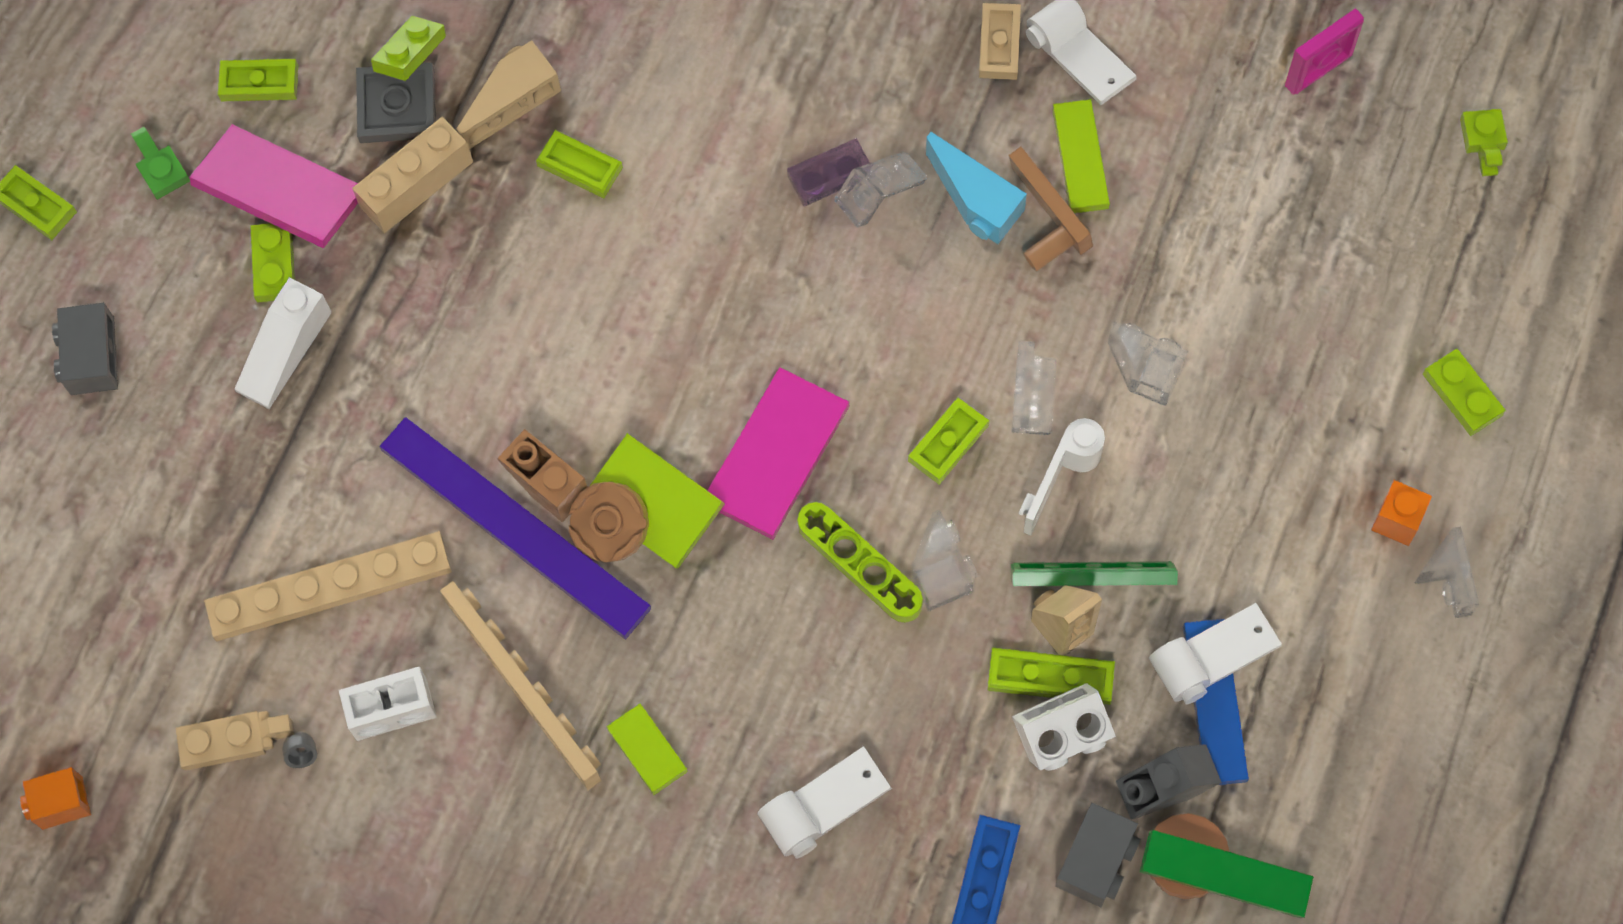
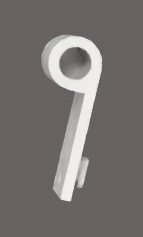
M1054 0L1027 20L1028 29L1026 30V36L1030 43L1037 49L1042 48L1100 105L1107 102L1136 80V74L1087 29L1083 10L1075 0Z
M1086 418L1077 419L1070 423L1065 430L1036 496L1028 493L1019 511V515H1027L1024 533L1032 535L1062 466L1077 472H1088L1094 469L1100 462L1105 435L1104 430L1094 420Z
M1254 603L1187 641L1184 637L1166 643L1150 655L1149 660L1175 702L1183 700L1185 704H1191L1207 693V687L1282 646V643L1257 603Z
M863 746L795 793L788 791L775 797L758 811V816L783 855L790 856L793 854L798 859L811 852L817 846L816 839L892 788Z

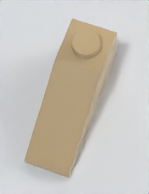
M532 40L523 46L512 48L498 62L456 128L457 132L466 140L469 149L561 92L556 71Z
M1067 585L1057 592L1050 589L1033 603L1035 608L1032 611L1031 621L1057 654L1065 656L1094 635L1102 598L1096 592Z

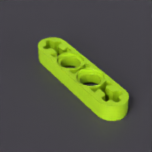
M813 502L802 507L797 519L799 533L810 545L894 620L906 623L913 621L919 616L922 611L923 597L921 591L913 582L823 503ZM809 516L815 519L820 516L824 517L823 526L831 533L826 544L822 543L826 540V535L819 527L815 526L811 530L808 529ZM835 527L838 528L837 531L832 533ZM843 539L851 540L857 547L856 553L846 559L838 557L833 550L838 541ZM870 566H879L886 572V579L879 585H870L863 579V573ZM894 580L898 582L894 585V591L902 598L908 595L912 596V609L905 606L900 610L896 608L897 598L888 591ZM888 591L886 597L881 596L883 593Z

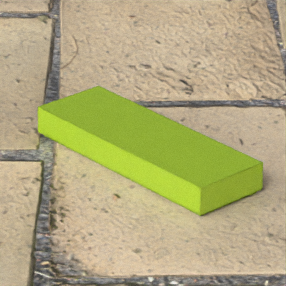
M1091 99L1053 104L1052 111L1069 207L1074 213L1109 209L1110 202Z
M992 647L987 691L1054 698L1088 683L1099 692L1103 704L1111 705L1115 661Z

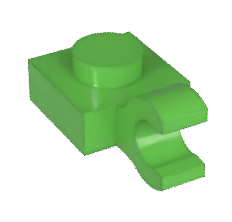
M145 127L131 133L145 159L136 163V166L157 200L190 182L187 173L169 145L158 150Z

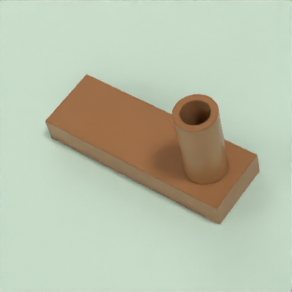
M1020 146L1009 154L1011 167L1058 226L1023 252L1030 266L1037 272L1071 246H1074L1080 255L1092 248L1093 243L1090 232L1025 150Z

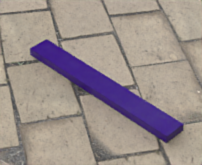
M407 417L397 425L379 446L382 452L625 640L650 612V604Z

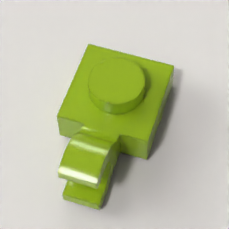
M1491 109L1463 112L1460 122L1466 153L1478 152L1482 177L1498 175L1497 166H1502L1503 164L1500 150H1505L1508 143L1502 110Z

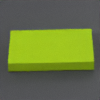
M628 433L590 484L591 486L595 483L616 482L629 486L639 494L647 508L649 520L646 539L642 544L677 569H679L725 505L723 501Z

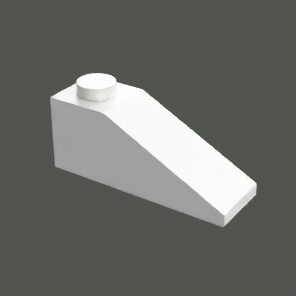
M289 277L268 309L235 386L237 393L270 409L332 313L323 294Z

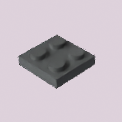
M432 62L422 63L406 81L373 72V67L356 68L357 137L360 143L413 140L436 122L435 69Z

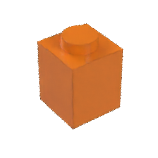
M1393 480L1371 530L1409 546L1419 529L1432 496Z
M72 767L23 781L25 795L20 797L23 814L26 820H31L42 830L91 815L83 776Z

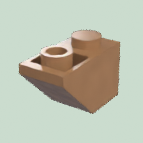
M525 429L497 458L528 494L562 523L569 516L571 505L576 497L587 488L585 478Z

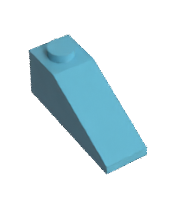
M930 132L926 137V155L964 221L977 237L983 240L989 238L996 244H999L1025 211L1027 193L933 132Z

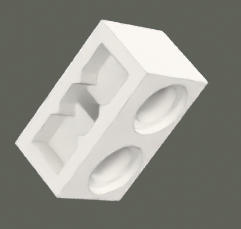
M420 667L339 690L348 729L357 741L437 718L428 682Z
M1088 683L1012 716L1029 761L1039 770L1045 769L1050 771L1058 769L1068 763L1069 757L1080 752L1084 754L1096 752L1106 745L1105 741L1116 737L1099 692ZM1091 713L1092 718L1089 726L1083 730H1077L1076 724L1078 719L1083 714ZM1053 730L1054 738L1048 746L1039 747L1038 741L1040 736L1045 731Z

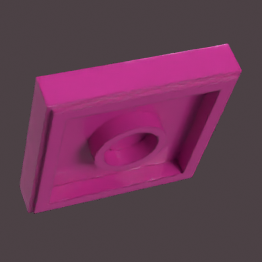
M1356 8L1295 49L1285 82V87L1292 95H1297L1353 55L1364 22L1363 15Z

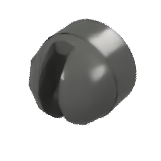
M300 731L296 732L295 735L286 737L282 751L284 761L288 766L292 768H305L315 762L317 759L316 744L309 734ZM301 747L305 748L302 752L299 751Z

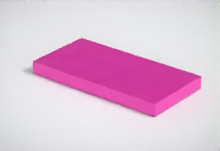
M233 124L189 177L191 186L323 249L358 204L352 189L358 183Z
M779 367L707 490L725 503L719 513L774 540L849 409V401Z

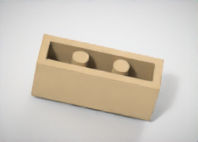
M442 116L352 189L360 208L385 234L471 165L473 159L466 140Z

